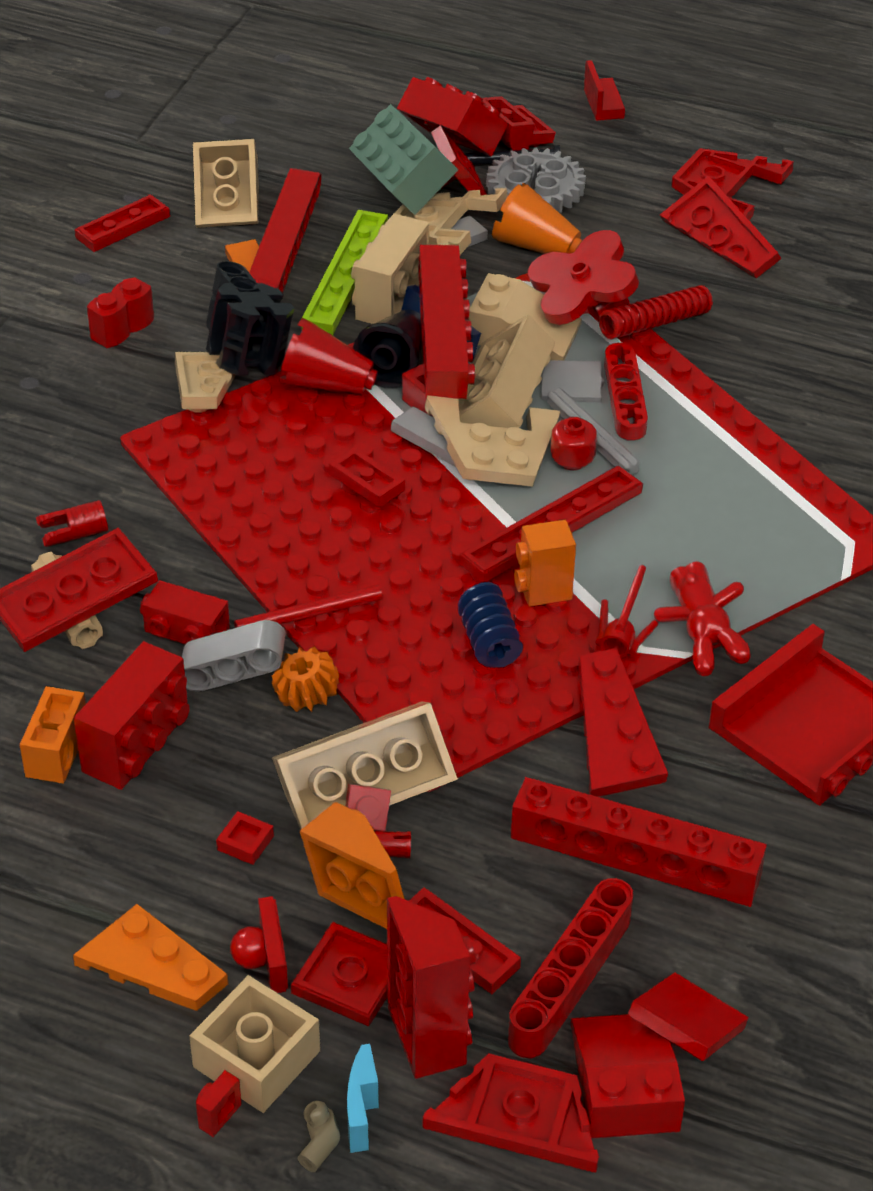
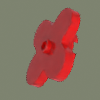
M611 230L594 232L587 236L575 252L571 254L550 252L541 255L531 263L528 268V276L534 289L545 292L541 300V308L547 321L557 325L573 322L582 314L589 313V307L601 302L605 306L612 302L624 300L636 291L639 285L637 273L632 264L620 261L624 254V246L616 232Z

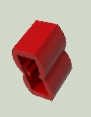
M136 277L127 278L117 284L111 292L100 294L94 298L87 306L91 339L105 348H111L124 342L130 333L140 331L149 326L154 320L151 286Z

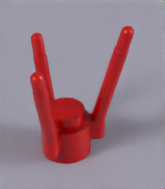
M640 565L618 619L608 623V600L603 599L601 601L599 634L595 643L600 646L602 651L617 648L621 658L626 657L628 654L635 656L639 646L658 626V622L653 620L636 637L634 626L628 621L646 571L644 565Z

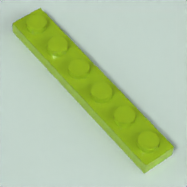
M364 210L357 211L302 318L313 322L331 335L334 334L355 290V279L351 277L353 264L356 260H360L365 253L368 243L374 241L380 227L388 221L387 214Z

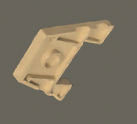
M495 188V194L481 195L480 190H471L463 197L455 198L450 197V192L436 193L416 215L403 204L394 214L429 222V245H459L461 255L471 243L470 231L454 230L451 228L467 210L498 212L508 197L507 188Z
M427 395L425 410L427 414L433 415L435 419L434 427L438 434L444 435L448 443L446 449L463 479L533 487L545 452L551 441L552 429L558 423L560 411L529 407L526 417L528 430H522L518 427H494L484 423H461L458 399Z

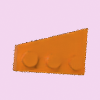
M138 904L133 906L73 955L74 965L79 968L89 970L93 967L108 973L109 979L122 984L128 980L149 988V994L198 1011L228 985V975L226 972Z

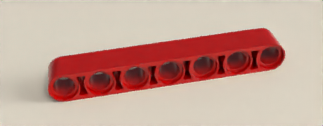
M295 168L289 169L249 271L257 283H263L279 289L282 293L284 292L318 200L322 179L321 173Z

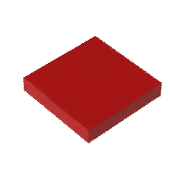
M332 922L291 983V994L369 1027L388 997L387 944Z
M676 972L636 998L628 1012L632 1018L701 1061L706 1060L741 1033L749 1019L748 1016Z

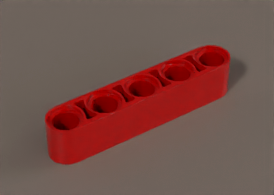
M608 878L601 881L595 887L511 1007L509 1012L508 1046L517 1056L534 1058L541 1055L547 1049L628 929L631 921L633 890L624 880Z

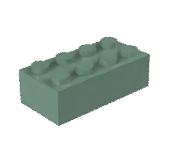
M391 104L377 114L374 122L366 131L357 135L349 148L414 215L458 171Z

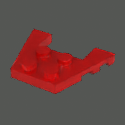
M699 148L672 177L671 187L685 195L709 176L746 218L750 220L754 214V205L733 199L734 194L752 175L781 185L792 173L794 161L782 159V164L768 163L767 157L756 156L753 160L737 158L738 153Z

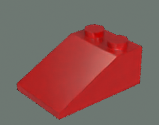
M629 1014L571 1018V1030L584 1108L587 1111L590 1122L591 1138L680 1132L685 1097L678 1062L670 1041L632 1018Z

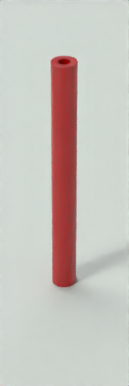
M376 585L234 620V626L237 628L264 620L275 621L281 625L382 600L383 592L381 586Z

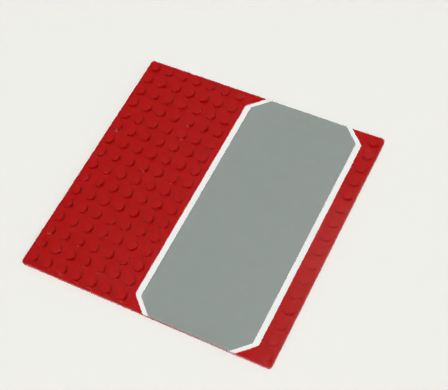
M528 273L515 278L533 287ZM477 293L467 297L470 307ZM593 306L588 308L589 313L580 316L582 318L581 325L564 361H601V377L605 379L604 386L601 387V403H576L640 461V470L632 476L643 483V489L641 494L572 532L576 543L572 600L528 606L524 593L518 592L515 584L514 573L515 570H520L519 563L487 581L498 585L502 590L507 607L511 612V617L515 622V628L520 634L519 641L523 643V651L513 663L505 667H486L479 663L475 657L470 639L462 623V618L458 613V602L461 595L467 589L483 582L459 564V555L614 468L615 466L597 449L592 463L579 470H568L553 460L550 441L533 487L463 479L457 467L391 431L392 420L411 408L402 400V385L396 388H383L374 385L372 390L365 389L363 394L286 385L279 382V377L287 375V372L284 371L227 392L217 409H208L204 412H193L186 409L123 434L120 438L122 447L266 612L376 585L381 586L383 592L382 600L281 624V626L285 629L286 635L298 648L300 646L303 651H308L315 646L320 653L328 652L339 673V683L337 684L336 692L363 723L422 701L431 703L457 778L584 715L578 667L579 657L583 654L602 651L600 646L595 643L599 634L601 601L603 599L608 600V623L618 619L640 565H644L646 571L628 621L634 626L636 637L646 626L655 620L654 611L657 608L681 606L678 597L671 588L670 574L675 568L686 566L691 562L698 561L705 565L715 595L733 582H740L744 586L742 595L723 607L729 616L731 628L740 636L873 570V515L652 329L612 340L607 339L600 330L599 318ZM354 342L351 343V344H348V346H350L351 348H353ZM613 343L628 344L634 348L648 415L646 435L639 440L623 439L617 435L604 368L605 349ZM480 345L477 346L474 359L481 347ZM421 349V354H420L418 366L421 365V364H423V351H422V349ZM618 359V364H624L621 359ZM618 378V379H616V380L621 381V382L631 381L630 379H627V378ZM539 384L534 389L531 396L533 401L529 407L554 410L547 403V400H541L542 384ZM626 399L620 401L627 404L635 403V401ZM529 407L522 416L523 423L519 427L522 430H528L526 417ZM559 416L558 422L563 420L564 418ZM633 417L628 418L627 420H629L630 424H633ZM355 447L405 479V491L383 506L378 507L329 474V463ZM687 621L658 622V626L639 646L635 656L628 654L626 657L621 658L633 689L693 660L694 641L688 634ZM721 644L714 645L713 650L720 647Z

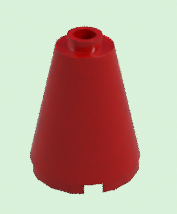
M304 318L299 321L298 326L303 327L300 335L293 333L281 371L287 372V375L279 377L280 383L363 394L365 389L372 390L378 371L373 369V361L313 322Z

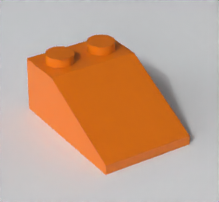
M334 802L300 830L318 894L387 929V898L397 896L405 899L397 869L366 816L358 810H352Z

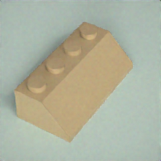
M529 314L482 343L472 363L475 365L474 385H468L467 399H458L461 423H484L488 426L519 428L522 425V416L533 401L531 396L542 380V371L551 360L550 353L555 344V341Z
M423 701L272 757L285 796L300 829L304 828L334 802L345 806L348 784L391 790L389 805L458 780L432 705L429 702Z

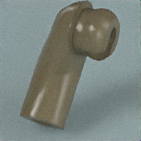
M322 1101L309 1103L303 1113L304 1119L307 1121L311 1141L299 1154L298 1161L310 1172L317 1171L338 1145L341 1136L335 1114Z

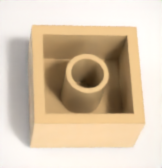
M249 975L189 1035L193 1067L213 1081L224 1070L240 1079L241 1099L262 1113L272 1105L320 1052L319 1019Z

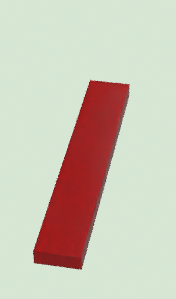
M618 465L460 553L459 564L481 582H487L518 564L516 543L521 542L522 526L566 519L572 533L641 494L643 483Z

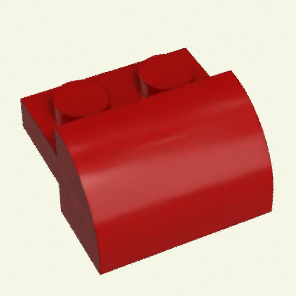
M502 96L482 98L481 104L489 105L500 112L499 118L508 124L500 141L511 150H522V148L528 150L529 146L538 147L540 144L553 143L556 132L523 105L513 106Z

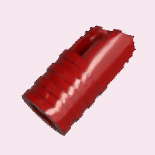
M100 500L36 517L37 524L41 528L67 523L68 527L45 534L42 540L46 547L108 531L105 512Z

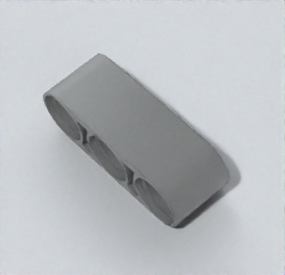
M264 620L186 643L182 653L185 676L187 678L186 689L196 692L205 691L277 670L282 662L286 636L285 629L275 621Z

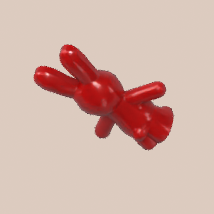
M695 561L686 566L675 568L670 574V585L678 597L681 606L657 608L654 611L655 620L658 622L687 621L688 634L694 641L693 664L696 672L701 676L706 677L712 674L715 667L713 646L718 643L721 644L731 660L739 664L747 663L751 658L748 643L731 628L729 616L723 609V607L742 595L744 592L742 583L733 582L715 595L707 568L703 563Z

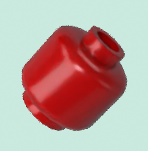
M569 417L556 423L551 433V456L553 460L568 470H579L592 463L596 456L597 431L595 427L587 420L579 417Z

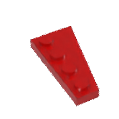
M709 176L660 214L664 222L756 279L781 260L775 248Z
M617 648L580 655L578 667L581 701L584 711L583 724L587 745L586 758L590 779V795L601 797L665 783L668 777L667 769Z

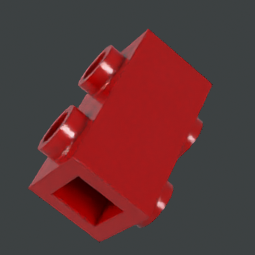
M161 580L158 581L151 593L145 594L140 605L145 632L183 644L230 629L227 600Z

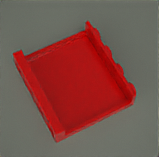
M811 624L712 701L709 729L820 806L832 795L834 797L840 795L852 778L857 774L860 776L865 774L873 763V681L822 649L825 631L815 624Z

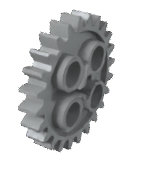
M534 147L532 152L522 148L519 154L511 150L510 157L502 154L500 155V160H493V166L488 167L486 187H488V194H495V188H507V194L509 195L518 184L522 186V183H525L561 213L562 206L572 208V202L579 203L580 196H584L586 175H584V168H579L578 161L571 162V156L561 158L560 151L550 154V149L548 148L544 152H539L537 147Z

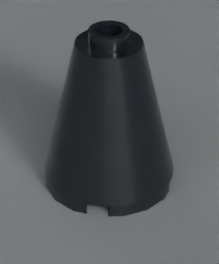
M409 309L400 311L367 326L355 339L353 349L373 361V369L378 371L374 385L383 388L399 387L402 385V373L418 366L422 349L421 315L418 312Z

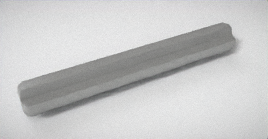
M557 388L548 393L547 403L554 410L560 411L562 418L579 417L587 420L595 427L597 431L596 449L615 467L619 465L631 475L638 473L640 461L565 391Z

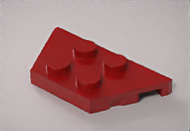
M488 1053L474 1066V1070L469 1076L461 1078L450 1088V1096L435 1110L430 1107L423 1116V1129L594 1173L597 1172L598 1152L597 1149L594 1150L590 1135L589 1118L586 1109L582 1105V1092L578 1077L574 1074Z

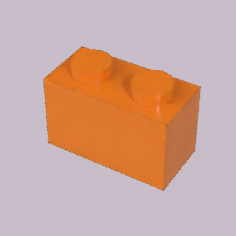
M566 519L522 526L521 542L516 543V555L520 565V570H515L514 573L517 591L524 593L528 606L572 600L576 543Z

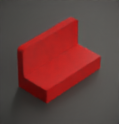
M587 60L585 65L584 91L595 120L624 119L625 107L613 77L599 79L592 60Z

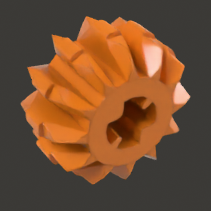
M299 646L298 652L293 655L285 653L284 661L281 662V666L272 675V685L274 691L277 692L279 701L282 702L283 706H291L295 712H298L303 707H307L312 712L314 705L318 703L327 706V697L337 695L336 689L339 683L337 667L334 666L328 652L320 653L315 646L308 651H303Z

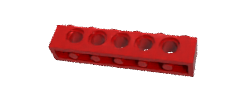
M525 777L512 806L511 839L748 907L752 906L762 876L767 848L765 843Z

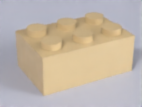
M393 213L388 222L380 227L374 241L368 243L365 253L360 260L354 262L351 277L355 279V290L352 296V305L355 306V320L374 324L401 311L407 286L415 284L419 286L420 244L429 245V222Z

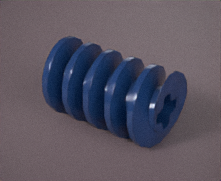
M490 582L479 583L467 589L459 599L458 613L462 618V623L478 662L491 668L505 667L513 663L523 651V643L519 641L520 634L515 628V622L511 617V612L507 607L502 590L498 585Z

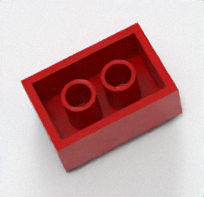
M415 77L411 79L396 108L430 134L441 125L456 144L492 157L508 126L505 121L499 118L500 112L486 104L482 105L483 99L470 91H467L464 95L458 88L450 84H446L444 88L442 84L429 77H426L425 81Z
M143 641L75 715L74 724L82 773L122 790L132 778L137 777L141 773L145 762L152 754L162 749L167 737L177 725L180 726L185 722L190 710L186 690L187 678L182 657Z

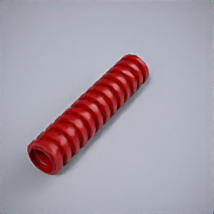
M698 285L605 310L600 314L599 327L602 334L607 339L612 340L671 322L706 314L712 308V295L708 288Z

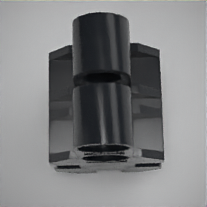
M231 261L219 262L216 267L212 289L213 295L210 299L206 326L209 329L206 350L210 355H220L216 359V364L220 369H224V371L229 373L248 375L249 370L246 367H258L263 375H275L282 368L294 307L291 303H280L284 296L283 293L277 288L257 283L243 265Z

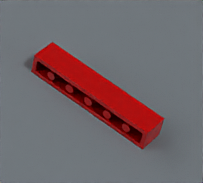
M420 244L418 280L425 398H427V395L467 399L468 385H474L475 365L468 364L473 361V342H467L471 341V320H469L470 303L469 299H467L468 279H465L466 259H460L459 245Z

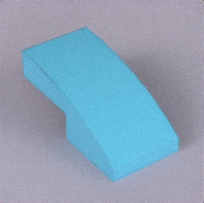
M370 1044L360 1046L351 1068L348 1082L347 1113L350 1153L369 1150L368 1121L365 1110L379 1108L378 1078Z

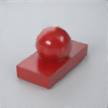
M273 896L258 898L260 928L248 926L240 929L232 938L230 952L236 964L245 969H256L266 964L270 989L276 993L286 992V989H288L287 963L276 899H273Z

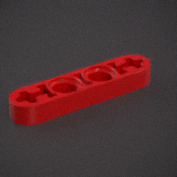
M613 343L605 349L604 368L617 435L623 439L639 440L646 435L648 415L634 348L628 344ZM618 359H621L624 364H618ZM618 378H627V379H630L631 381L621 382V381H618V380H616V379H618ZM626 399L635 401V403L627 404L620 401ZM633 417V424H630L627 419Z

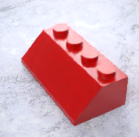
M393 896L387 898L388 1010L414 1078L417 1079L466 1065L467 1046L472 1045V1034L468 1020L473 1019V1008L469 993L474 991V980L470 965L475 964L476 959L470 938L468 936H461L454 919L400 897Z

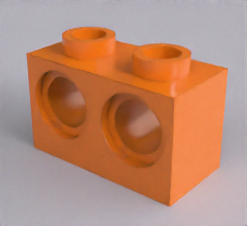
M45 687L20 742L25 777L64 784L78 752L74 717L86 705L84 692Z

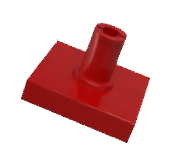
M441 125L433 130L431 134L439 151L458 169L442 188L457 178L467 191L480 190L481 195H487L473 163Z

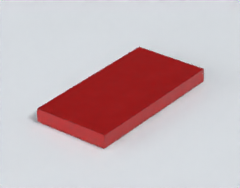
M118 527L0 588V621L22 650L26 652L158 582L157 572Z

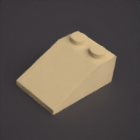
M243 139L193 143L196 228L258 224L259 179L255 140Z
M490 273L487 274L469 312L471 326L481 333L478 343L480 346L486 340L529 314L555 341L550 353L551 360L563 361L579 330L582 318L579 317L567 324H552L547 321L541 308V300L544 294L520 279Z

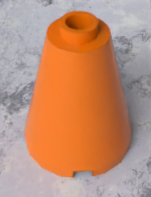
M522 183V186L519 184L515 186L500 209L504 213L502 221L495 220L492 230V237L499 242L542 254L550 252L571 254L575 252L583 241L580 239L581 232L525 183Z

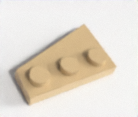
M175 352V368L182 409L204 412L208 409L218 408L236 376L217 366L216 359L220 355H210L208 352Z

